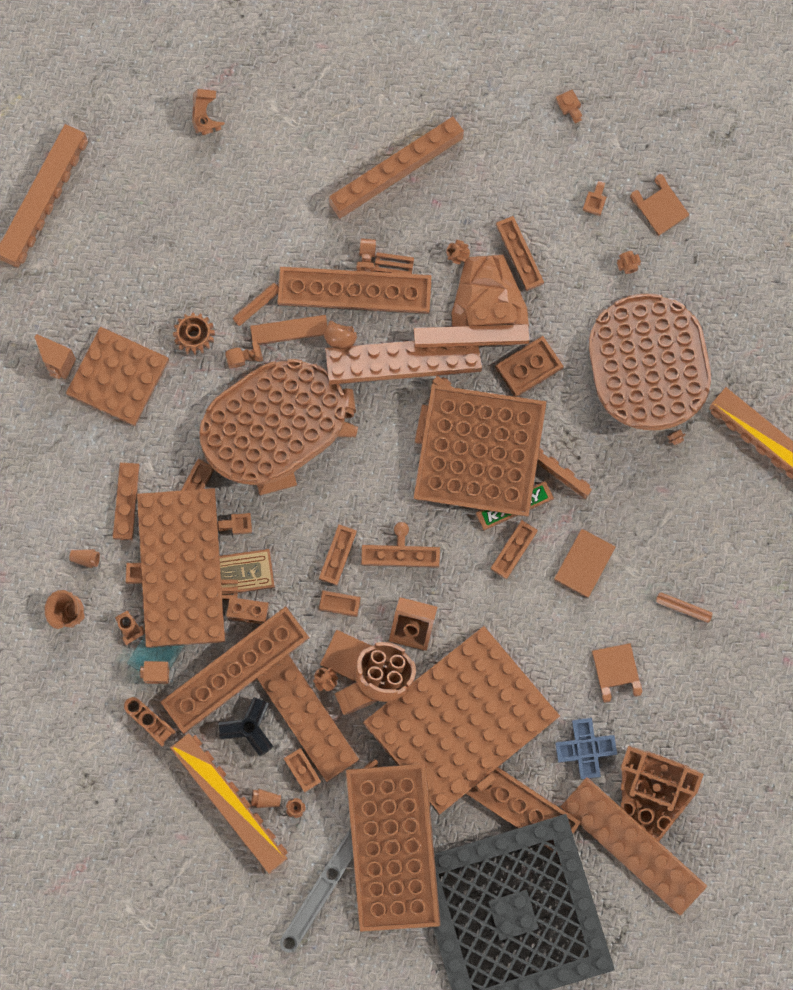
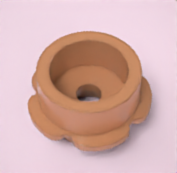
M681 429L667 435L668 443L677 445L684 441L683 437L686 434H683Z
M299 798L289 800L286 804V812L290 817L299 818L305 812V804Z

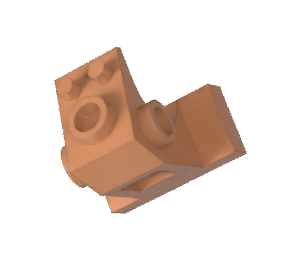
M197 89L193 92L192 123L196 133L202 132V135L212 133L214 128L217 132L222 130L221 126L225 125V122L211 120L206 112L207 105L216 99V91Z

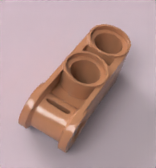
M131 697L126 700L124 709L128 715L142 726L162 747L170 735L176 733L175 730L165 721H162L138 698ZM138 703L139 709L136 712H130V704ZM146 716L153 717L154 720L151 725L144 724L143 721Z

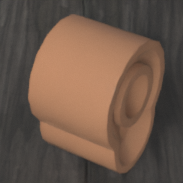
M357 683L335 693L343 715L353 713L377 702L365 695Z

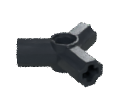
M253 697L243 720L219 722L220 740L246 737L259 757L269 752L274 746L259 727L269 703ZM247 723H252L255 725V729L247 733L244 731V726Z

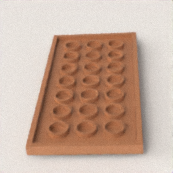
M215 488L137 494L146 648L225 642Z
M426 763L346 770L360 932L440 926Z

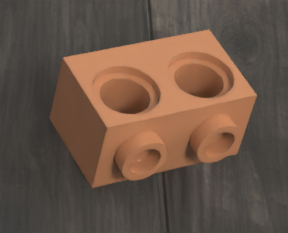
M230 597L227 619L262 625L268 620L269 603Z

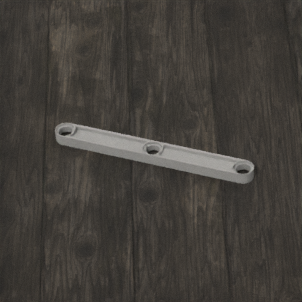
M351 827L282 936L280 946L283 951L290 953L297 949L352 861ZM331 868L336 869L338 872V877L335 880H330L326 876L327 871ZM288 937L293 938L295 941L292 949H286L283 945L284 940Z

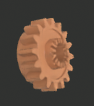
M192 312L191 316L185 314L184 319H178L179 324L174 325L176 332H173V336L176 338L174 340L175 344H180V350L186 348V354L193 351L194 355H196L198 350L204 353V347L210 349L209 342L214 343V338L211 336L215 335V330H211L214 326L213 323H209L208 317L203 319L201 313L196 316ZM192 331L199 332L198 335L194 337L189 335Z

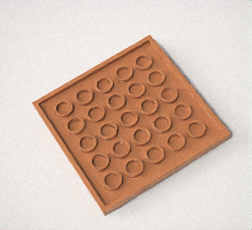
M432 384L413 499L529 517L547 401Z

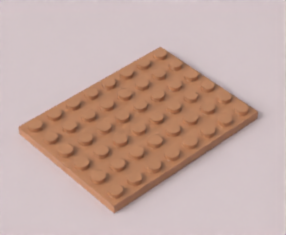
M483 626L416 679L403 697L387 702L367 718L363 724L398 766L426 763L429 802L436 813L441 815L557 720L560 715L486 627Z

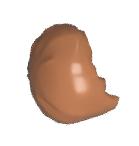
M332 320L329 321L324 331L325 340L331 347L339 349L349 348L357 340L356 332H354L352 326H343Z

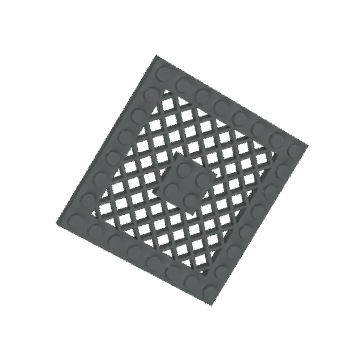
M567 814L434 854L440 926L433 927L452 990H473L472 985L481 990H552L615 970ZM553 839L555 846L546 841ZM541 843L537 852L527 848ZM544 844L554 849L549 859L539 854ZM522 849L518 858L508 854L510 852ZM525 850L535 855L530 865L520 860ZM556 851L561 865L552 861ZM503 855L498 864L489 860L490 858ZM505 856L516 861L511 871L501 866ZM537 857L547 861L543 872L532 867ZM483 861L479 870L470 866V864ZM486 862L496 866L492 877L482 872ZM518 863L528 867L524 877L513 873ZM550 864L560 868L556 878L545 874ZM464 867L460 876L451 872V870ZM467 868L477 872L473 882L462 878ZM499 868L509 873L505 883L494 879ZM530 870L541 874L536 884L526 880ZM562 871L564 873L567 885L558 881V878L560 877ZM445 872L442 880L440 881L438 874ZM448 873L458 878L454 888L444 884ZM480 874L490 879L485 889L475 885ZM511 876L522 880L517 890L507 886ZM543 876L554 881L549 891L539 887ZM461 880L471 885L466 895L456 891ZM492 881L503 886L498 896L488 892ZM524 882L534 887L530 897L527 890L519 892ZM556 883L566 888L561 898L551 893ZM442 886L452 891L447 901ZM473 887L483 892L479 902L468 897ZM505 888L514 892V894L501 897ZM537 889L547 894L542 904L532 899ZM568 890L573 904L564 900ZM454 893L464 898L459 908L449 903ZM486 894L495 898L488 901L491 909L481 904ZM549 896L559 900L555 911L544 906ZM466 900L476 904L472 915L462 910ZM531 902L540 906L536 916L534 915ZM562 903L572 907L567 918L557 913ZM448 906L457 910V913L453 920L451 918ZM479 906L489 911L484 922L474 917ZM542 909L553 913L548 924L538 919ZM574 910L576 912L579 924L570 920ZM460 912L470 917L465 928L455 923ZM491 914L493 915L496 928L487 924ZM555 915L566 920L561 930L551 926ZM472 919L483 924L478 934L468 930ZM537 922L546 926L542 936L532 932L539 929ZM568 922L578 927L574 937L563 932ZM454 925L463 930L459 940ZM485 926L495 931L491 941L480 936ZM549 928L559 933L554 943L544 938ZM580 930L582 931L585 944L576 939ZM466 932L476 937L471 947L461 942ZM497 933L500 941L507 939L503 948L493 943ZM527 933L522 942L513 938L514 936ZM529 934L540 939L535 949L525 944ZM561 935L572 940L567 950L557 945ZM478 939L488 943L484 954L473 949ZM510 940L520 945L516 955L505 950ZM542 941L552 946L548 956L537 951ZM574 942L584 947L579 957L569 952ZM460 945L469 950L465 959L463 958ZM491 946L501 951L496 961L486 956ZM523 947L533 952L528 962L518 957ZM555 948L565 953L560 963L550 958ZM586 950H588L589 957L583 958ZM471 952L482 957L477 967L467 962ZM503 953L514 958L509 968L499 963ZM535 954L545 958L541 969L531 964ZM567 955L577 959L576 961L563 964ZM484 958L494 963L490 974L479 969ZM516 959L526 964L521 975L511 970ZM548 960L558 965L544 970ZM466 965L475 969L471 979L469 978ZM497 965L507 970L502 981L492 976ZM529 966H530L531 968H533V969L539 971V972H536V973H533V974L524 976L525 973H526V971H527V969L529 968ZM477 972L488 976L483 987L473 982ZM509 973L520 977L505 982ZM490 978L500 983L486 988Z

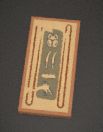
M270 549L220 556L221 580H238V584H221L222 587L238 586V593L275 588ZM222 592V595L234 594V592Z

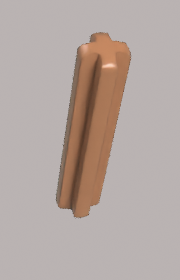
M275 283L271 284L233 317L234 322L241 326L278 294L279 287Z
M662 592L658 594L656 602L707 623L710 622L713 615L710 611Z

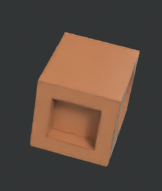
M144 661V667H140V678H143L145 684H169L170 664L168 662Z

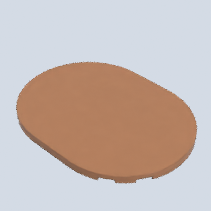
M636 294L614 302L612 306L605 309L598 316L590 332L589 354L598 398L611 416L633 428L664 430L686 422L701 409L710 391L711 369L701 325L695 315L686 309V306L676 300H671L658 294Z
M288 359L287 361H273L262 365L222 392L208 406L207 412L200 424L201 448L211 467L229 480L249 485L268 484L281 480L324 451L338 437L346 417V403L342 388L339 384L329 385L328 371L317 364H310L297 359Z

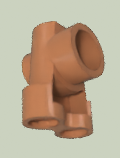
M128 611L115 617L124 636L122 639L126 645L145 634L144 628L142 626L139 627ZM125 618L130 620V624L128 626L123 625V620Z

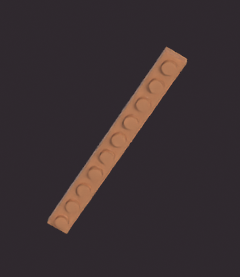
M436 376L432 382L433 385L452 387L451 382L444 377ZM540 448L537 464L584 499H587L592 491L589 488L590 485L585 480H578L574 477L575 474L570 469H564L559 466V462L555 458L547 457Z

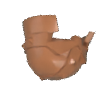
M58 590L52 593L46 601L45 617L47 622L56 629L63 628V626L73 628L84 620V606L81 600L73 595L72 592Z

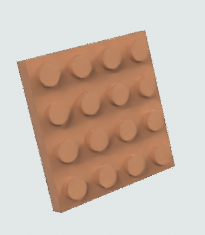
M100 326L66 394L136 426L169 358Z

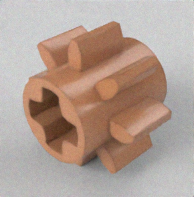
M460 240L450 243L446 250L448 260L459 265L461 261L466 262L470 255L469 245Z
M627 251L619 255L620 259L617 260L619 271L624 270L625 274L638 271V266L641 263L639 254L634 255L633 251Z
M324 667L315 672L313 682L319 691L324 689L327 692L336 687L338 677L331 667L328 670Z

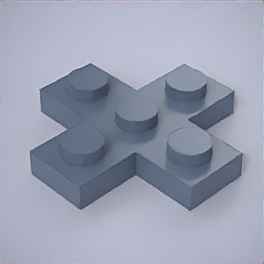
M592 718L572 720L574 740L555 743L558 763L578 760L580 780H584L586 777L589 779L600 778L598 758L617 755L615 735L595 737Z

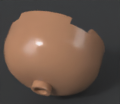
M378 642L364 649L360 653L355 667V679L359 688L369 698L380 702H391L403 697L411 688L416 674L415 663L405 653V649L388 642Z

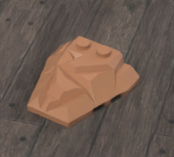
M504 255L469 257L464 262L451 313L452 327L528 324L529 327L527 306Z
M628 746L621 768V808L659 842L698 793L704 774L685 764L650 751Z

